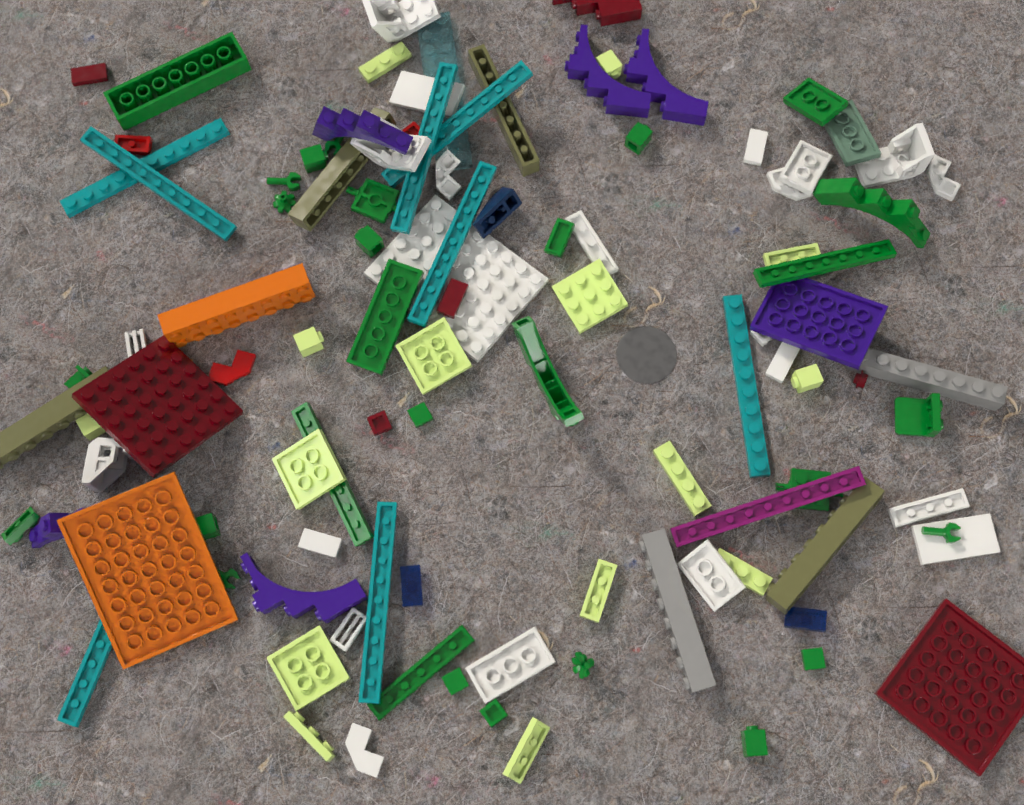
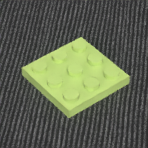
M600 259L551 286L579 334L628 306L627 301Z
M445 317L395 345L423 395L472 367Z
M322 429L315 430L272 458L295 508L299 510L347 480Z
M320 625L266 657L295 711H299L350 679Z

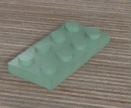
M849 100L848 107L824 125L846 167L880 158L881 151L854 102Z

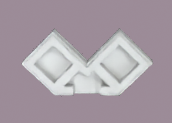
M447 149L435 162L436 189L450 201L462 188L450 176V173L461 161Z
M934 155L926 170L927 176L935 194L952 201L961 184L945 177L951 162Z
M784 167L769 171L766 174L772 190L795 201L813 196V192L809 196L779 181V175Z
M352 723L345 744L356 770L377 778L384 757L366 751L372 730Z

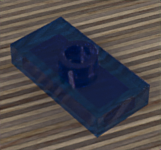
M401 566L403 608L423 606L421 566Z
M791 607L785 614L784 628L826 633L827 611Z

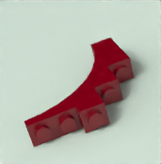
M551 0L553 5L571 2L572 10L575 9L576 16L595 13V19L599 20L600 27L640 20L642 14L640 0Z

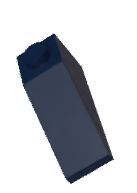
M502 187L488 200L472 225L481 238L484 239L522 204V201L514 189Z

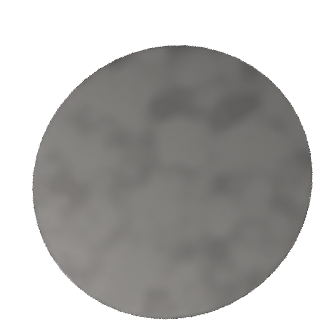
M643 326L630 330L621 338L617 346L616 357L619 367L629 378L641 383H654L664 379L671 373L676 363L677 354L673 341L666 333L654 327Z

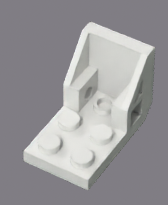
M362 0L371 27L387 42H398L441 17L435 0H402L400 2L396 0Z
M382 118L380 119V121L385 122V123H387V124H389V125H391V126H393V127L399 129L397 126L393 125L392 123H390V122H388V121H386V120H384V119H382ZM411 135L413 140L406 155L358 138H352L350 144L374 163L384 168L415 172L432 140L427 136Z
M922 122L913 125L891 139L887 147L879 148L881 151L880 158L858 163L854 166L862 186L869 188L916 177L925 171L935 153Z
M97 437L88 444L81 483L94 492H103L125 472L127 459L133 458L113 438Z

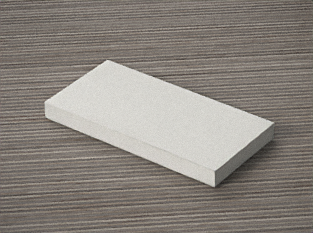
M401 71L389 103L425 112L435 78ZM454 82L444 117L450 118L456 113L466 88L464 84Z
M990 513L911 526L920 565L1001 552ZM949 522L961 527L958 531L950 530L952 536L961 537L960 540L952 544L946 543L943 536L921 533L923 526L945 528Z
M533 627L465 667L484 703L487 704L556 663L536 627Z

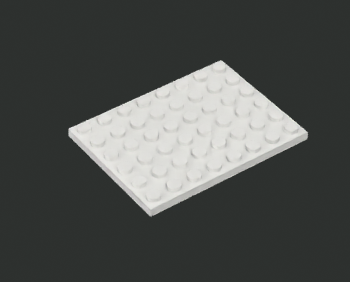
M434 195L414 217L410 233H399L364 271V275L378 285L388 259L423 270V277L409 309L411 311L457 210L437 195ZM472 225L427 324L431 325L445 317L464 352L476 362H479L546 285L548 278L491 235L482 239ZM451 278L469 285L454 319L439 314L436 311Z

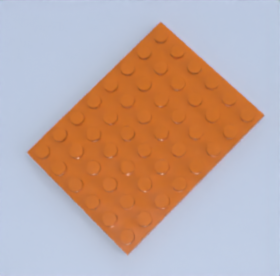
M175 471L56 520L122 669H126L239 619Z

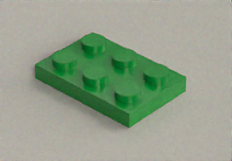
M809 77L783 97L784 104L822 127L848 107V100Z

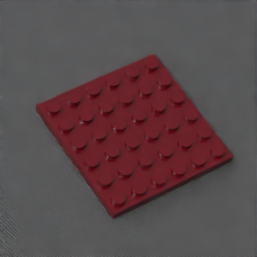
M164 335L72 393V398L153 479L243 414V410L173 342L170 343Z
M945 598L874 695L977 777H981L1024 715V658Z

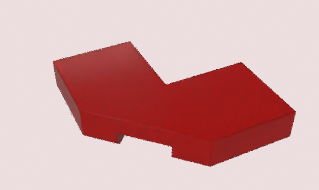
M237 349L232 366L213 362L208 377L214 383L228 386L233 381L251 373L257 356L256 354Z

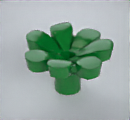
M282 191L280 195L276 194L274 196L276 201L273 202V207L278 208L279 213H283L284 209L289 213L291 206L293 207L296 204L295 196L293 194L288 195L286 191Z
M576 652L575 657L571 659L572 663L576 665L573 667V672L575 674L579 672V677L583 679L590 675L589 668L594 666V660L592 658L587 659V656L581 652Z

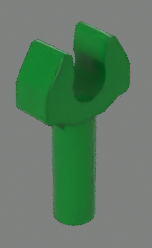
M336 137L334 141H327L325 144L327 154L330 153L332 148H336L334 151L335 156L342 148L340 144L344 137Z
M290 172L287 178L267 177V184L286 185L290 192H294L301 187L300 184L292 182L294 180L301 181L302 179L299 174Z
M951 522L946 524L945 528L923 526L921 533L925 535L943 536L946 543L949 544L961 539V537L950 534V530L958 531L961 529L960 526Z
M218 569L226 589H235L236 587L229 583L228 579L230 577L241 579L237 571L229 569V571L223 572Z

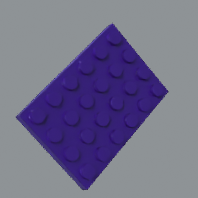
M803 278L772 285L750 325V330L859 370L887 312L888 306L809 278Z

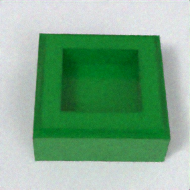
M424 402L407 410L416 428L433 420Z
M822 647L801 650L804 671L826 668Z
M459 667L441 677L451 696L469 686Z
M496 698L479 710L491 728L508 716Z

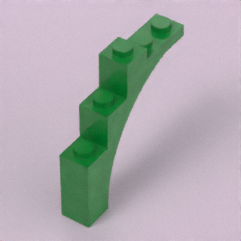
M856 177L820 179L813 192V195L821 205L853 208L888 222L906 234L917 248H924L929 239L930 232L918 217L920 209L912 199L892 200L884 188L865 189Z
M527 316L511 323L525 361L533 371L538 388L545 395L551 414L556 420L560 419L566 427L578 424L579 421L584 419V416L574 404L559 379L542 343L534 320Z

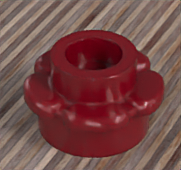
M863 370L861 374L856 373L853 381L856 384L855 388L863 389L869 374L863 373Z

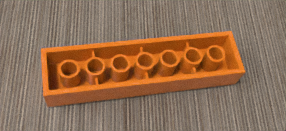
M301 263L163 312L157 316L167 340L170 343L173 342L177 347H183L189 342L203 340L208 335L220 334L225 329L239 327L247 321H256L261 316L272 315L278 310L292 308L300 302H308L316 296L304 265Z

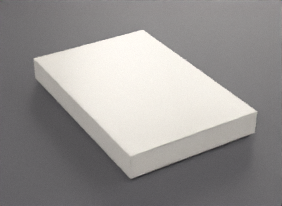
M800 140L779 175L778 180L811 196L833 155Z
M709 539L677 563L678 567L714 612L746 588Z

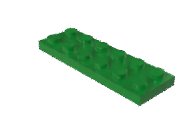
M388 259L346 360L347 363L382 376L423 277V270Z

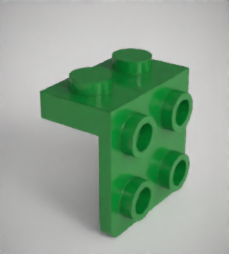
M932 393L926 399L897 397L894 400L895 433L897 435L935 437L943 429L944 425L943 419H941L943 401L940 400V393Z

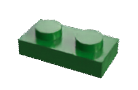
M30 506L1 534L4 541L10 546L14 542H18L23 537V533L38 522L40 516L37 511Z

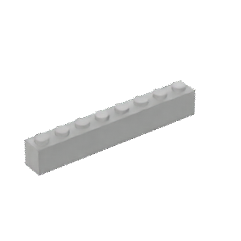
M871 348L868 349L859 370L846 366L847 370L861 373L863 370V373L869 374L872 377L929 393H940V396L997 411L1004 405L1008 388L1007 386Z
M665 528L643 534L640 538L641 541L638 542L641 553H645L647 559L644 561L647 572L651 571L653 579L650 581L653 591H657L659 596L657 599L659 610H663L665 618H663L666 630H670L672 638H669L672 649H676L678 655L676 658L679 670H683L684 678H682L684 688L685 690L689 689L691 694L714 687L716 683Z

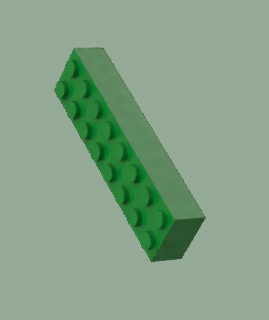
M230 32L103 92L116 119L125 131L252 69L233 32Z

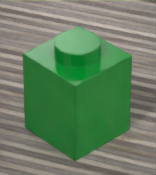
M637 122L626 136L624 146L640 155L651 141L653 131L647 125Z
M321 144L300 149L307 174L322 170L327 166L328 154L326 150H322Z
M368 225L360 228L354 236L356 244L370 258L384 248L383 239Z
M213 513L196 517L205 540L221 535L217 518Z
M758 725L746 726V730L741 731L743 756L768 755L765 729H759Z

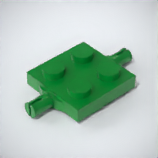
M366 178L364 184L359 189L348 186L346 189V193L355 196V201L351 206L353 212L385 224L388 216L395 212L397 207L396 201L400 195L399 190Z
M791 468L788 483H776L775 491H784L829 476L831 472ZM840 493V494H837V495H834V496H835V497H841V498H842V497H843V493ZM831 497L795 509L828 512Z

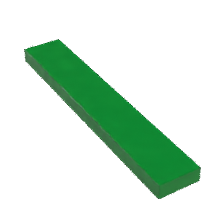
M463 625L459 626L381 692L380 704L366 705L380 721L475 640Z

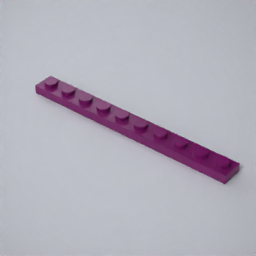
M857 466L670 528L677 548L864 486L866 482L860 467Z

